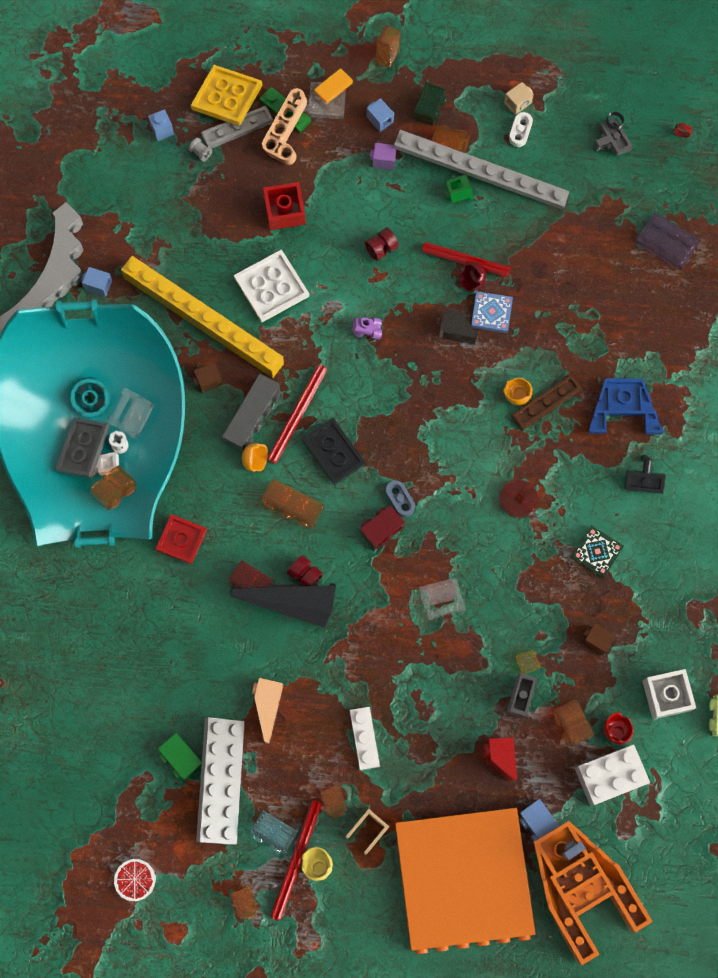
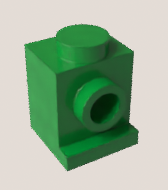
M466 174L445 181L447 189H444L447 200L451 199L452 204L468 198L470 200L473 199L471 186Z

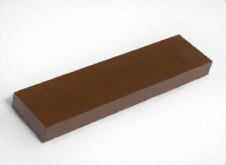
M571 374L513 413L511 417L523 431L578 394L583 388Z

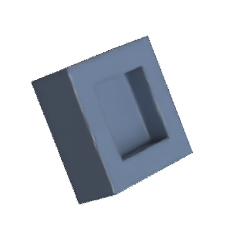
M573 840L564 846L566 851L561 854L568 861L586 848L581 841L575 843Z

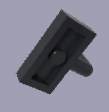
M643 454L641 456V460L644 462L643 471L627 470L624 489L663 494L666 475L650 472L652 460L648 455Z

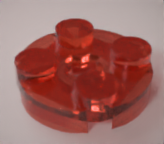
M513 480L504 485L499 496V503L502 510H505L509 516L525 518L537 506L538 494L531 482ZM520 495L524 500L519 504L513 497Z

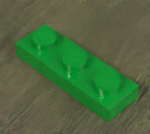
M271 87L259 100L262 105L266 106L267 109L277 116L286 98ZM288 112L285 117L290 118L293 112ZM302 112L293 129L300 134L311 123V118Z

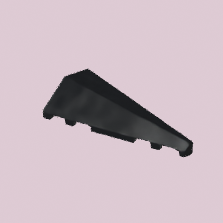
M330 583L329 586L312 584V586L299 587L298 584L268 585L267 588L249 586V588L237 589L236 586H232L230 595L231 597L325 627L332 613L336 585L334 583Z

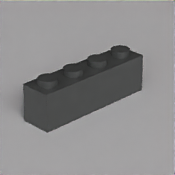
M259 374L222 436L225 444L243 452L247 445L253 443L254 439L252 437L255 432L258 433L261 430L262 420L264 417L269 416L272 410V403L277 401L281 395L279 383Z

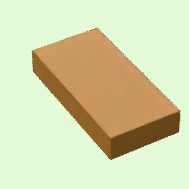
M340 68L314 89V93L327 105L349 87L353 80Z

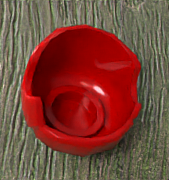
M621 712L610 714L605 720L603 732L610 742L618 745L625 744L633 736L634 728L630 718L621 715Z

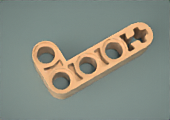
M298 88L290 91L262 142L263 149L270 157L286 165H291L296 160L295 151L286 141L307 105L304 92ZM288 112H293L290 118L285 117ZM279 128H284L281 134L276 133ZM275 143V147L269 150V144ZM287 151H290L291 155L287 158H284L283 154Z

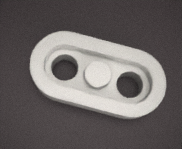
M522 112L515 117L509 136L510 143L515 147H522L527 142L533 122L531 115Z

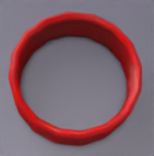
M678 123L674 128V133L680 137L687 138L686 134L690 137L692 128L687 124Z

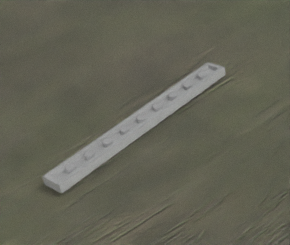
M403 130L399 131L394 145V149L562 210L569 195V191Z

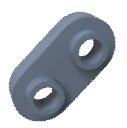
M400 481L390 482L386 487V495L394 509L402 517L411 516L415 510V503L404 484ZM397 489L399 493L393 494L392 490ZM406 505L409 509L404 511L402 506Z

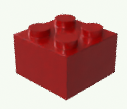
M299 182L263 188L270 230L306 225Z

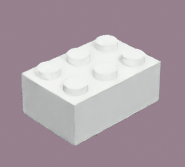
M634 745L575 768L590 806L650 783Z

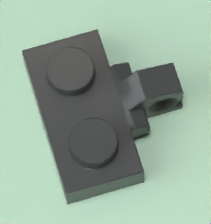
M617 118L609 120V123L613 126L620 125ZM606 122L600 124L599 128L602 135L595 142L594 147L596 151L605 148L607 150L612 149L615 156H619L632 150L633 145L622 127L618 130H613L606 125Z

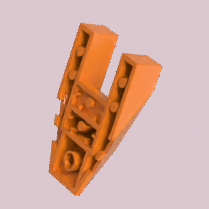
M570 821L534 841L548 909L579 965H584L600 954L578 916L610 897L630 932L636 933L653 922L620 866L592 843ZM573 840L575 843L581 841L586 849L566 861L561 854L566 851L564 846Z

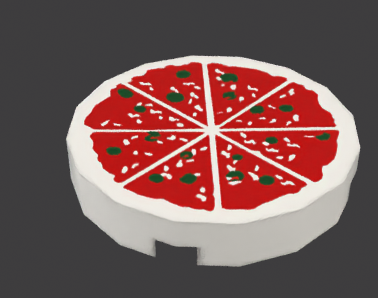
M131 859L124 862L118 867L114 877L116 891L122 898L128 901L145 899L152 893L156 882L154 869L149 863L141 859Z

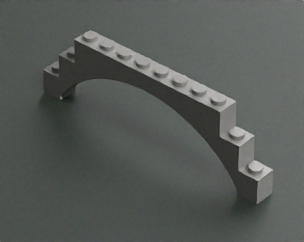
M67 202L52 213L55 219V235L51 254L44 271L28 294L12 309L0 316V333L7 321L17 310L51 307L54 301L59 297L65 296L71 287L81 282L83 273L72 260L77 259L84 250L81 243L72 233L78 232L83 222L81 217Z

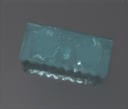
M264 810L250 831L254 834L252 837L254 840L261 844L266 841L271 844L269 849L279 855L281 852L286 854L298 831Z

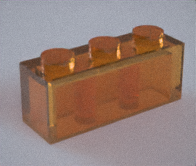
M274 478L262 497V502L267 509L271 511L276 509L281 512L283 517L289 520L293 518L298 521L300 526L307 529L308 527L314 529L324 510V504Z

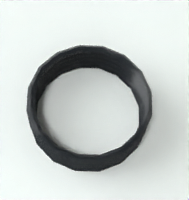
M609 113L606 118V125L610 129L618 130L623 126L624 117L621 113ZM613 115L618 116L622 124L613 126L609 123L608 118Z

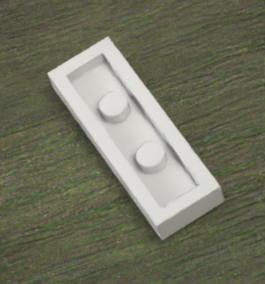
M370 707L350 710L360 770L380 767Z

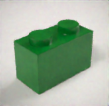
M177 733L158 748L161 752L158 756L165 764L169 762L174 767L171 771L179 780L183 778L186 781L202 767L201 760Z

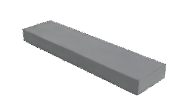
M263 106L247 113L240 126L224 122L202 131L201 136L206 146L212 149L272 124L273 118L267 107Z

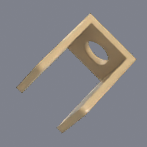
M370 809L365 812L345 837L348 840L368 815L378 822L384 829L363 853L365 856L389 828Z

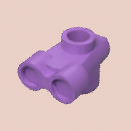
M366 317L353 319L352 333L355 336L363 337L366 334L374 339L381 338V319L374 317L371 319Z

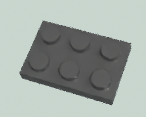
M74 417L55 470L59 473L92 479L110 425L108 423Z

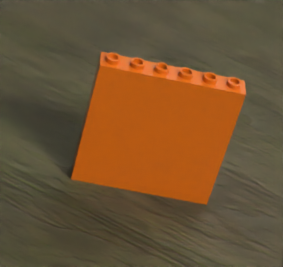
M517 808L395 823L411 951L415 950L416 954L428 953L429 948H436V952L449 950L448 946L457 945V949L469 948V943L477 942V946L490 945L489 941L498 940L499 944L508 943L510 938L518 937V941L530 940V935H536Z

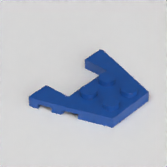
M605 378L588 434H606V415L644 416L645 435L663 434V428L659 424L657 413L653 409L651 398L643 379Z

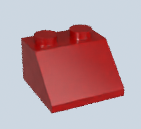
M514 737L489 739L482 746L483 758H486L487 764L506 781H515L517 779Z

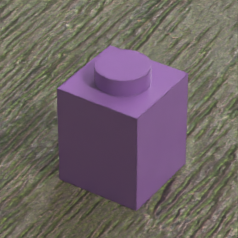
M375 143V149H371L370 160H373V167L394 170L396 159L394 145Z

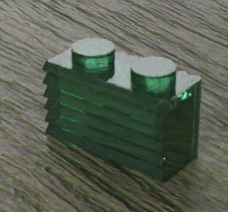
M426 82L414 110L413 119L431 126L434 125L435 121H439L442 113L440 108L445 106L448 96H445L446 89Z

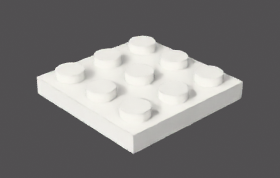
M282 250L234 275L235 281L261 323L309 297V292Z

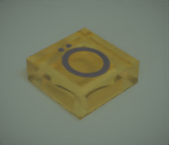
M534 649L515 656L522 674H527L541 668Z

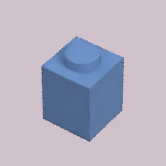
M381 98L368 105L366 117L379 132L394 122V112Z
M165 109L148 116L151 129L157 141L174 135L171 121Z
M89 267L87 273L84 272L81 282L85 291L106 297L112 283L110 273Z

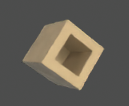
M521 82L506 93L504 104L516 115L532 103L534 94L530 87Z

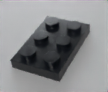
M334 418L302 438L303 443L334 486L366 465L364 459Z

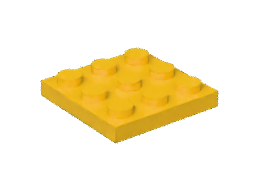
M213 65L193 100L191 109L240 126L262 87V81Z

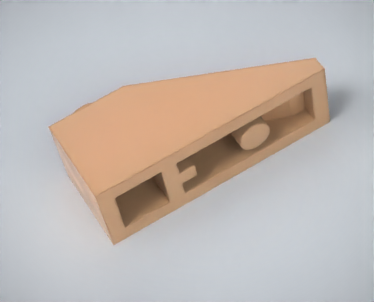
M259 678L258 683H254L252 694L255 695L264 742L269 744L283 683Z

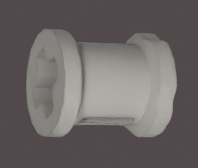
M200 138L194 139L188 148L190 152H194L199 156L202 162L206 161L213 151L210 147H206Z

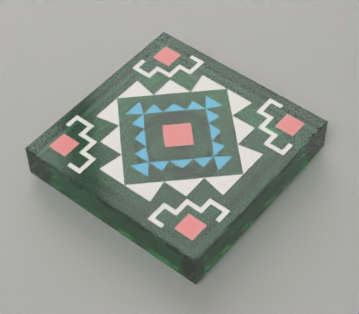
M590 526L571 559L604 579L624 545L595 527Z

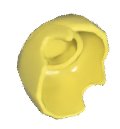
M313 847L309 848L302 855V871L308 879L321 881L326 879L331 873L333 862L326 850Z

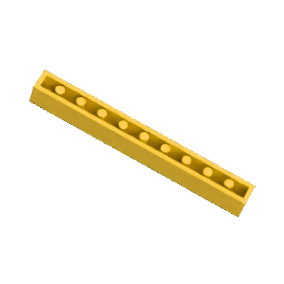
M131 256L121 269L125 280L271 378H274L284 365L282 355L135 257Z

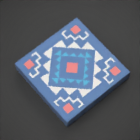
M476 292L471 328L508 333L513 297Z

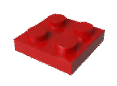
M171 514L157 544L156 551L192 565L207 532V528Z

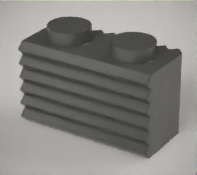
M518 673L506 714L521 719L528 716L527 713L529 712L530 701H532L534 689L537 685V678Z

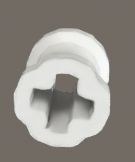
M119 431L110 434L109 442L112 450L118 454L125 453L129 447L125 434Z

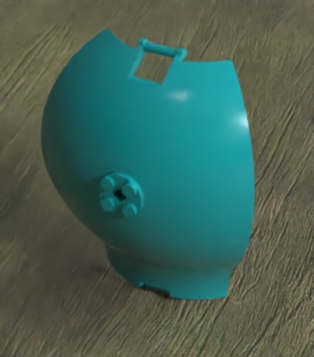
M92 299V301L62 303V301H56V307L17 310L7 321L0 333V457L5 471L27 511L35 545L40 546L75 540V548H81L83 545L109 544L110 546H115V537L150 540L152 538L156 506L175 466L184 430V383L181 368L171 343L159 325L148 314L132 304L98 305L97 299ZM92 309L94 318L66 319L65 311ZM90 392L93 393L92 395H95L93 401H90V398L86 396ZM74 417L108 423L110 425L100 455L114 452L109 442L112 432L119 431L125 434L129 447L125 453L118 454V473L101 476L97 472L90 479L59 473L55 470ZM109 530V536L81 538V532Z

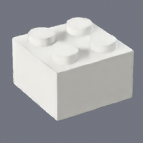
M686 669L647 677L642 681L652 719L696 709Z

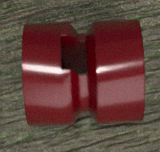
M387 227L378 232L377 237L372 236L364 241L368 253L375 261L385 257L386 252L391 253L399 248L395 235Z
M304 555L299 557L287 571V575L294 581L299 580L300 587L317 584L324 574L315 566L311 567V561Z

